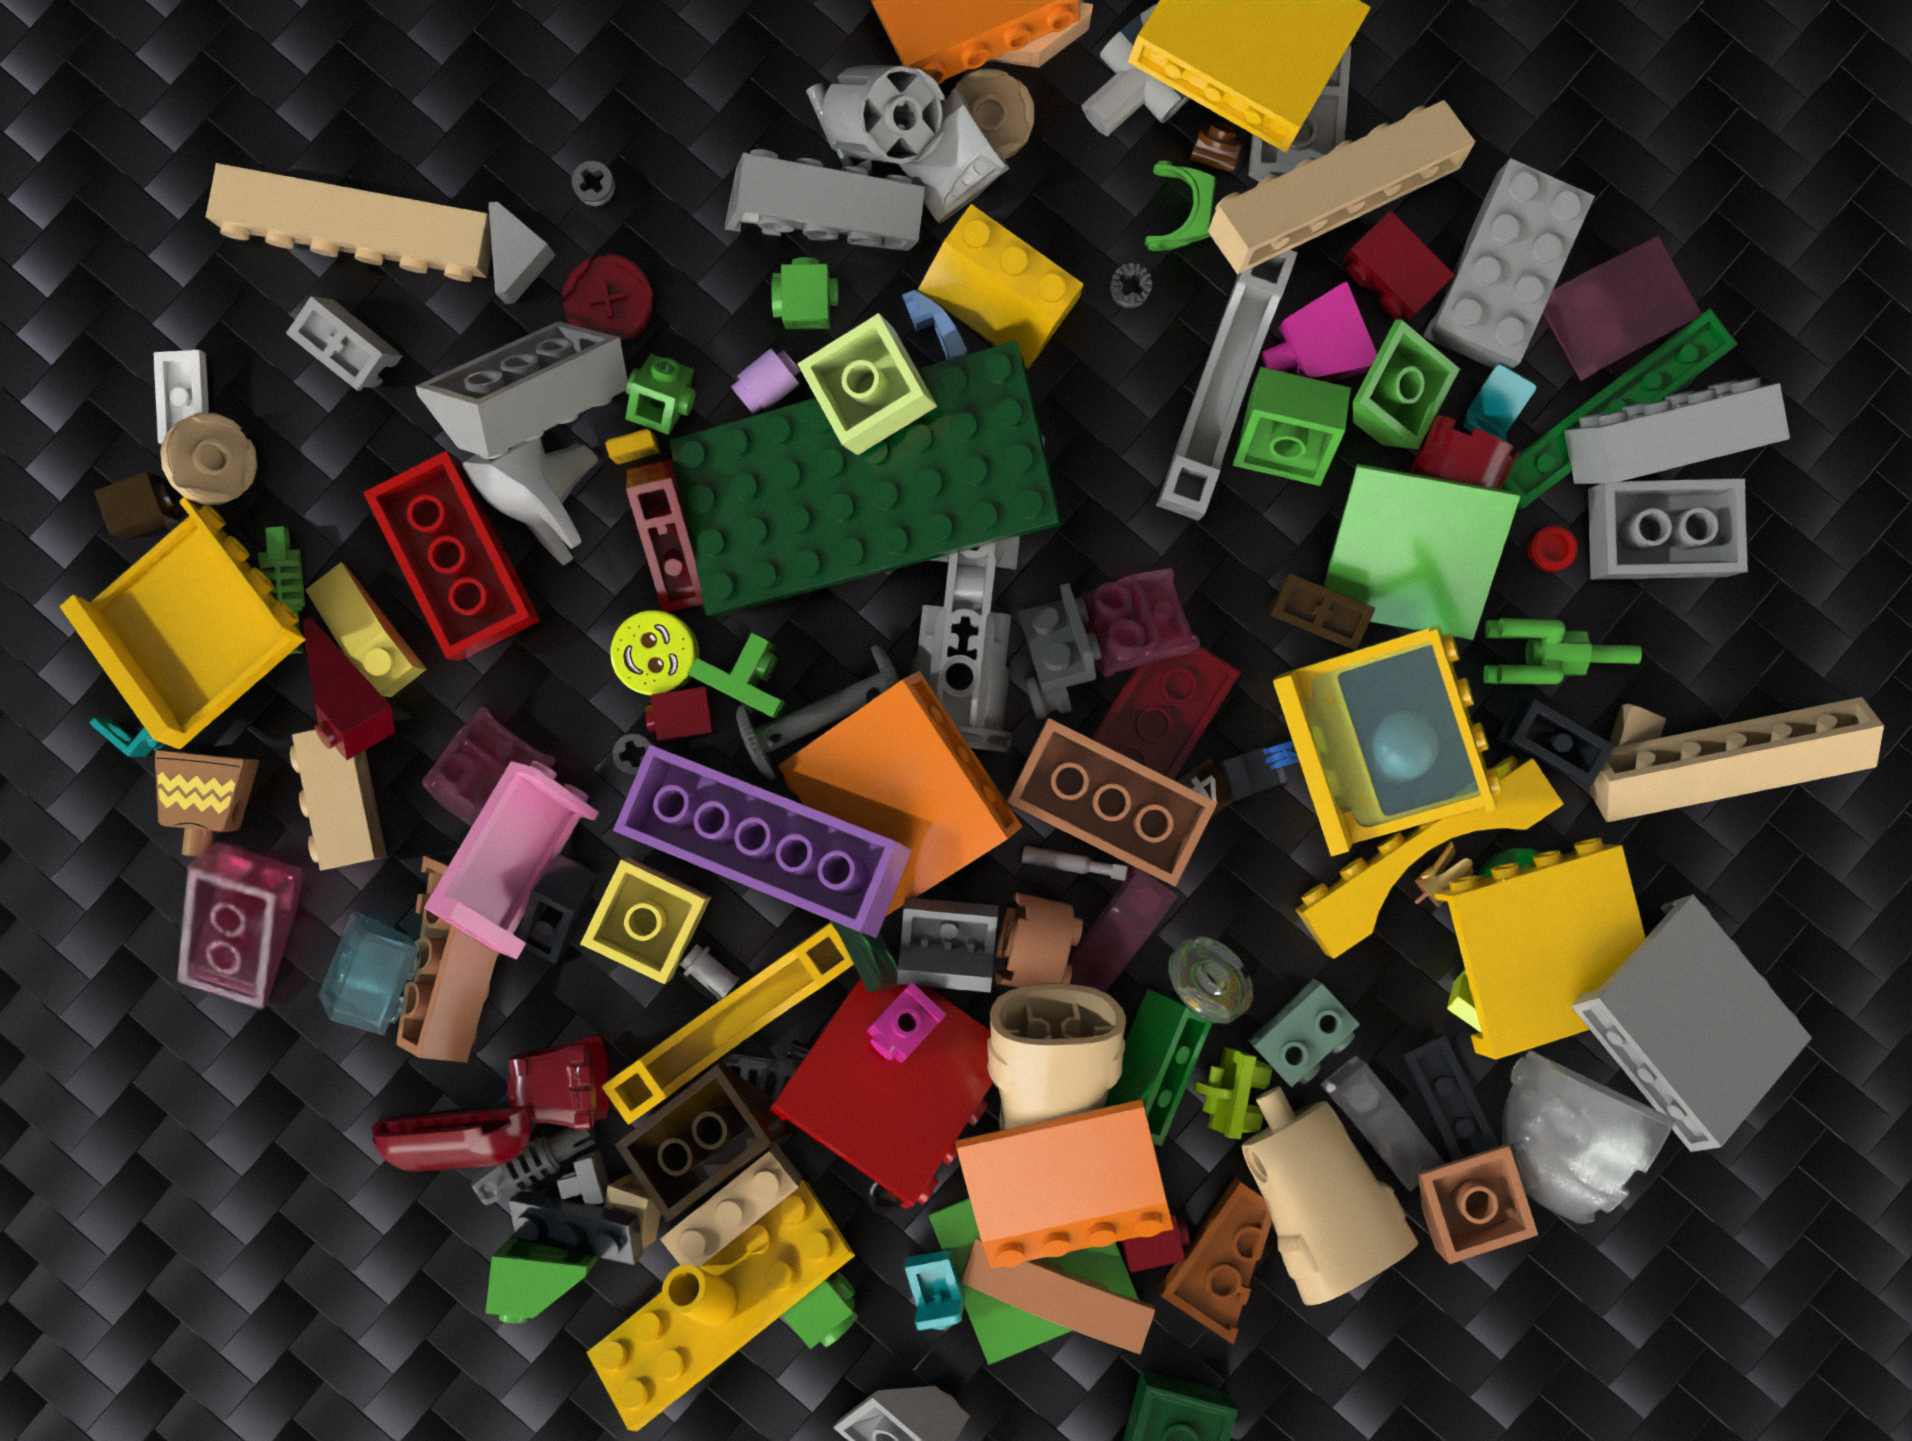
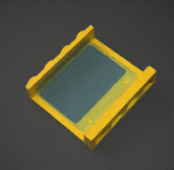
M1440 624L1279 674L1273 680L1331 856L1349 852L1353 843L1485 807L1486 812L1494 811L1497 808L1498 801L1496 796L1503 794L1501 781L1495 767L1489 769L1486 767L1482 751L1489 750L1485 732L1481 723L1472 724L1467 707L1474 705L1473 696L1467 679L1462 678L1458 680L1452 662L1460 660L1452 634L1443 635Z

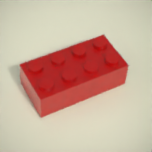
M445 451L363 492L446 659L460 662L541 621L475 488L462 469V462L459 458Z

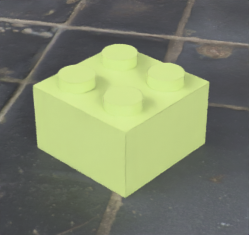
M879 313L798 363L841 444L856 455L861 454L937 407L896 331Z

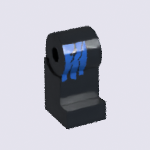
M1293 740L1269 747L1267 745L1217 761L1229 800L1236 801L1253 795L1256 792L1304 776Z

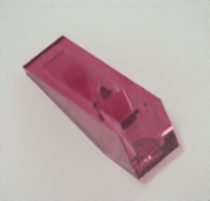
M1135 867L1068 961V964L1072 965L1070 984L1095 988L1105 993L1152 934L1178 895L1143 870Z

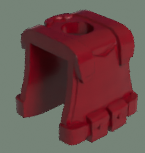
M603 1035L586 1036L585 1039L559 1047L527 1050L508 1059L510 1074L507 1083L509 1103L514 1105V1108L526 1107L530 1123L559 1124L575 1128V1130H586L594 1128L595 1120H605L609 1117L611 1100L601 1086L612 1078L610 1054L607 1052Z

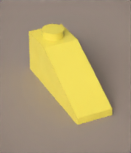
M340 562L306 589V592L345 656L382 696L392 697L427 670L343 562Z

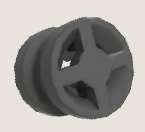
M1036 676L1024 678L1036 721L1045 719L1048 713L1058 711L1062 714L1072 712L1066 687L1043 694Z

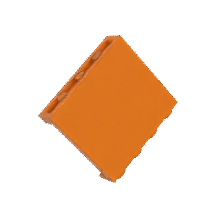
M871 0L903 66L923 70L938 85L947 78L968 69H976L988 60L1006 52L1022 49L1029 42L1049 33L1063 31L1072 23L1080 20L1079 0Z
M920 671L902 679L778 765L784 774L787 787L793 794L799 797L803 805L894 840L912 850L886 916L903 906L905 897L915 898L1001 844L1023 827Z

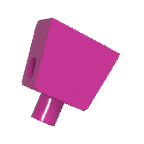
M1347 282L1340 284L1284 319L1277 328L1282 344L1261 352L1265 368L1284 372L1293 369L1295 375L1327 382L1368 373L1377 356Z

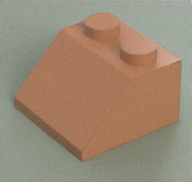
M1508 1144L1418 1173L1421 1207L1434 1248L1449 1264L1538 1235L1511 1148Z

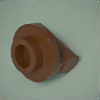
M1212 122L1210 127L1200 128L1198 140L1195 142L1190 160L1233 173L1243 141L1236 135L1237 129L1222 122Z

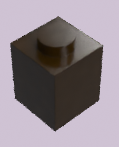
M144 472L94 491L108 532L111 535L130 539L179 521L174 508L178 506V498L173 487L164 478Z

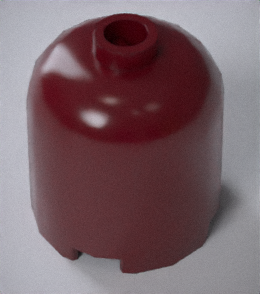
M1436 415L1425 435L1410 473L1502 489L1520 452L1513 450L1511 444L1475 427L1471 435H1467L1453 428L1456 420Z

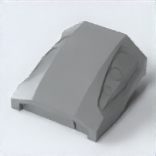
M954 89L951 96L941 104L943 117L940 130L945 131L936 149L921 161L899 164L906 176L912 179V184L925 186L923 203L940 224L977 198L994 180L1009 169L1006 161L1002 159L1000 154L989 143L991 141L990 138L984 135L978 126L980 124L979 121L969 112V106L964 101L965 97L958 89Z

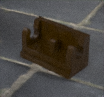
M1290 572L1288 575L1284 574L1280 582L1279 592L1276 597L1272 598L1268 607L1270 615L1356 651L1376 608Z

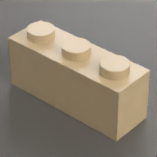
M315 730L293 734L294 746L290 748V759L294 770L297 773L300 772L303 790L299 793V803L303 815L306 818L309 817L312 835L309 836L308 846L313 861L319 864L320 871L386 858L387 854L366 751L364 750L351 759L346 760L335 747L328 749L321 742Z
M776 1143L669 1225L660 1240L680 1265L688 1264L699 1268L799 1187L803 1176Z

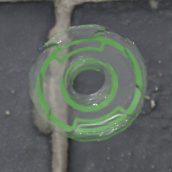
M1199 936L1196 940H1190L1191 938L1184 940L1169 958V975L1177 994L1184 1004L1198 1016L1213 1023L1228 1024L1238 1019L1248 1010L1253 1001V985L1250 977L1248 976L1245 979L1240 971L1243 964L1238 956L1224 944L1209 937ZM1207 974L1215 980L1216 984L1209 979Z

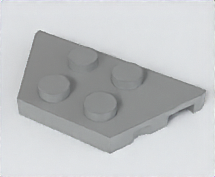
M1348 46L1287 153L1252 134L1249 163L1250 177L1258 182L1274 174L1279 177L1292 171L1300 162L1309 157L1318 159L1329 154L1337 145L1345 141L1351 46Z

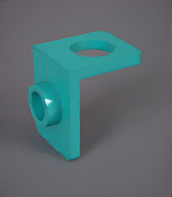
M1498 363L1464 412L1463 427L1471 433L1474 427L1506 442L1507 431L1535 392L1536 383L1506 365Z
M94 717L89 722L90 725L128 757H146L152 749L155 751L165 745L153 740L145 727L134 739L110 718Z

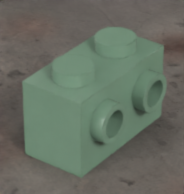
M1313 979L1247 1041L1280 1077L1293 1087L1297 1082L1303 1085L1310 1081L1321 1069L1319 1062L1328 1053L1333 1051L1336 1054L1347 1047L1355 1037L1352 1031L1360 1024L1321 982Z

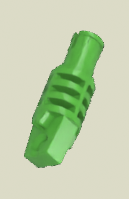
M284 526L265 528L267 552L258 553L259 570L273 584L274 589L270 593L276 601L284 602L299 619V613L303 612V607H305L300 550H291L289 530ZM300 620L295 624V626L297 627V629H298L299 631H300ZM302 643L290 654L303 653Z

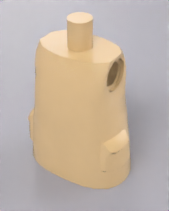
M1039 984L1010 990L997 998L990 1011L991 1037L988 1038L989 1062L987 1068L991 1079L999 1089L1001 1098L1000 1131L1105 1107L1109 1089L1116 1084L1122 1075V1061L1125 1050L1123 1035L1126 1024L1125 1013L1122 1007L1109 994L1081 985Z
M1280 1086L1264 1092L1255 1099L1269 1126L1243 1143V1155L1268 1207L1278 1236V1250L1281 1252L1288 1274L1294 1279L1305 1305L1321 1304L1345 1294L1404 1258L1418 1245L1417 1239L1405 1220L1406 1213L1395 1196L1394 1189L1376 1179L1349 1138L1337 1114L1326 1101L1315 1102L1293 1112Z

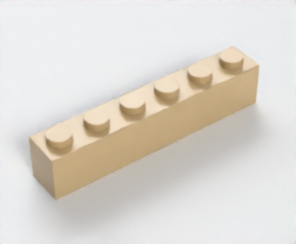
M1445 100L1428 108L1419 106L1407 114L1404 119L1391 125L1387 122L1375 127L1367 136L1355 142L1346 140L1340 143L1327 155L1318 159L1309 157L1286 174L1279 177L1275 174L1270 175L1259 182L1255 188L1245 193L1239 194L1234 192L1227 195L1217 204L1208 232L1235 272L1240 274L1460 169L1475 144V140Z
M216 163L206 218L221 228L220 233L222 235L238 240H249L250 234L266 237L265 242L287 249H292L294 243L310 245L312 252L330 257H337L339 251L355 254V259L373 265H382L383 259L400 262L399 267L416 273H427L428 267L445 270V276L459 281L470 282L472 281V276L483 278L488 276L492 255L490 216L487 213Z
M1862 697L1618 746L1614 747L1595 782L1590 786V794L1606 822L1875 768L1877 767L1884 725Z

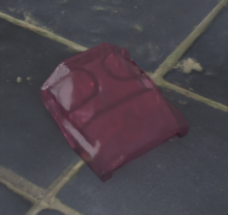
M1172 568L1128 575L1117 582H1107L1096 590L1082 593L1089 618V623L1083 624L1086 634L1095 633L1101 659L1095 660L1094 663L1096 669L1105 678L1111 677L1117 671L1151 664L1169 657L1185 655L1198 649L1200 642L1198 636H1193L1175 590L1173 582L1175 575Z
M481 706L456 734L439 760L425 776L423 787L443 807L472 827L511 761L530 766L532 761H537L551 769L555 763V758L550 754L544 755L499 724L489 715V711Z

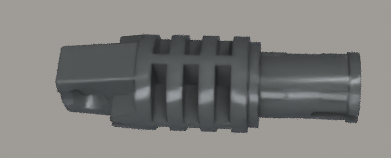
M567 1127L552 1136L540 1134L534 1137V1140L529 1141L524 1152L514 1160L502 1165L484 1167L473 1175L472 1188L484 1205H489L525 1190V1187L536 1184L538 1180L547 1178L549 1174L560 1171V1167L563 1166L562 1161L597 1144L596 1134L593 1129L575 1130L572 1127Z

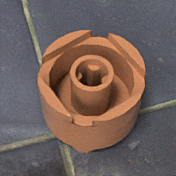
M1016 892L1012 899L1018 906L1016 909L1007 907L999 935L996 957L1004 959V971L995 969L996 983L1016 988L1039 984H1070L1072 965L1068 964L1067 961L1071 945L1077 946L1080 941L1083 920L1075 917L1071 904Z

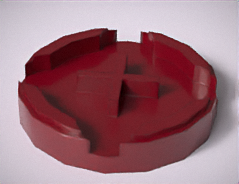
M605 254L606 256L596 258L593 256L583 260L570 272L563 287L562 299L565 315L570 325L620 337L621 345L634 340L647 328L654 312V293L647 276L633 261L612 254Z

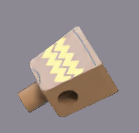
M156 750L155 769L158 821L163 826L185 828L182 855L211 857L214 831L229 832L239 830L259 760Z

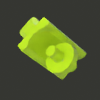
M1223 1046L1220 1066H1211L1209 1080H1195L1193 1091L1205 1095L1203 1111L1210 1113L1208 1128L1222 1132L1226 1137L1241 1139L1243 1132H1259L1261 1130L1263 1113L1258 1105L1248 1103L1251 1087L1267 1088L1270 1084L1272 1067L1256 1060L1257 1057L1236 1048Z

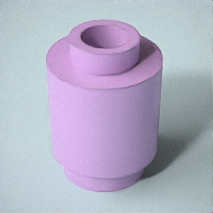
M769 349L737 375L739 380L731 388L751 413L755 415L761 409H764L766 412L797 387L799 383L794 376L800 370L784 350L776 355Z

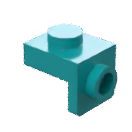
M951 1249L906 1258L905 1271L917 1306L914 1320L917 1330L930 1328L942 1330L961 1322L965 1294Z

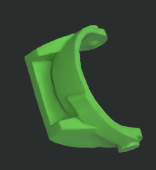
M1158 161V164L1154 165L1153 173L1159 176L1179 178L1187 182L1193 189L1194 204L1190 216L1183 226L1168 235L1147 236L1145 238V246L1151 251H1165L1184 247L1192 242L1209 237L1208 229L1212 221L1216 178L1200 170L1172 166L1170 161Z

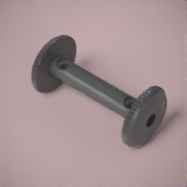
M877 645L870 647L881 671L880 673L760 727H757L745 704L738 707L736 719L740 734L754 764L763 777L770 780L778 777L769 753L770 751L849 717L901 681L891 658L886 654L884 648Z

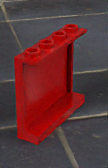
M878 953L768 1112L781 1122L788 1119L901 1199L902 1203L900 1206L907 1209L913 1206L916 1201L922 1205L927 1201L939 1182L933 1177L942 1161L947 1165L952 1162L958 1153L956 1141L961 1140L958 1136L967 1122L972 1126L978 1122L989 1104L983 1098L991 1085H995L987 1068L989 1062L988 1038L991 1037V1031L931 988L917 986L947 1015L902 1063L896 1058L892 1060L886 1059L871 1044L873 1037L867 1030L909 985L897 984L898 965L881 953ZM905 1016L899 1017V1027L906 1032L912 1031L913 1024Z

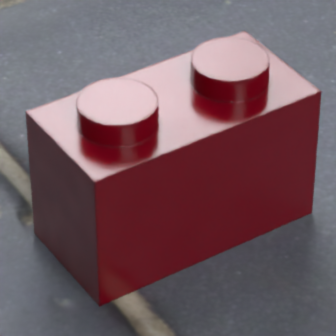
M1391 210L1350 249L1343 259L1348 265L1346 270L1350 277L1362 287L1368 285L1380 297L1378 302L1382 309L1394 319L1400 317L1405 323L1455 276Z

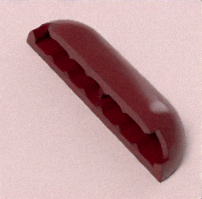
M526 1107L380 1119L371 1127L374 1135L372 1141L381 1157L396 1168L415 1172L490 1167L505 1164L524 1152L529 1143L531 1133Z

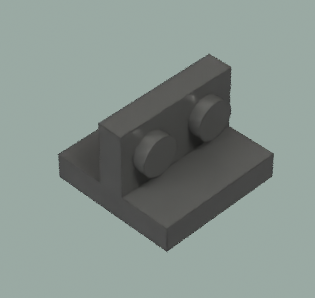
M905 897L897 984L910 985L913 982L916 986L991 992L998 906Z

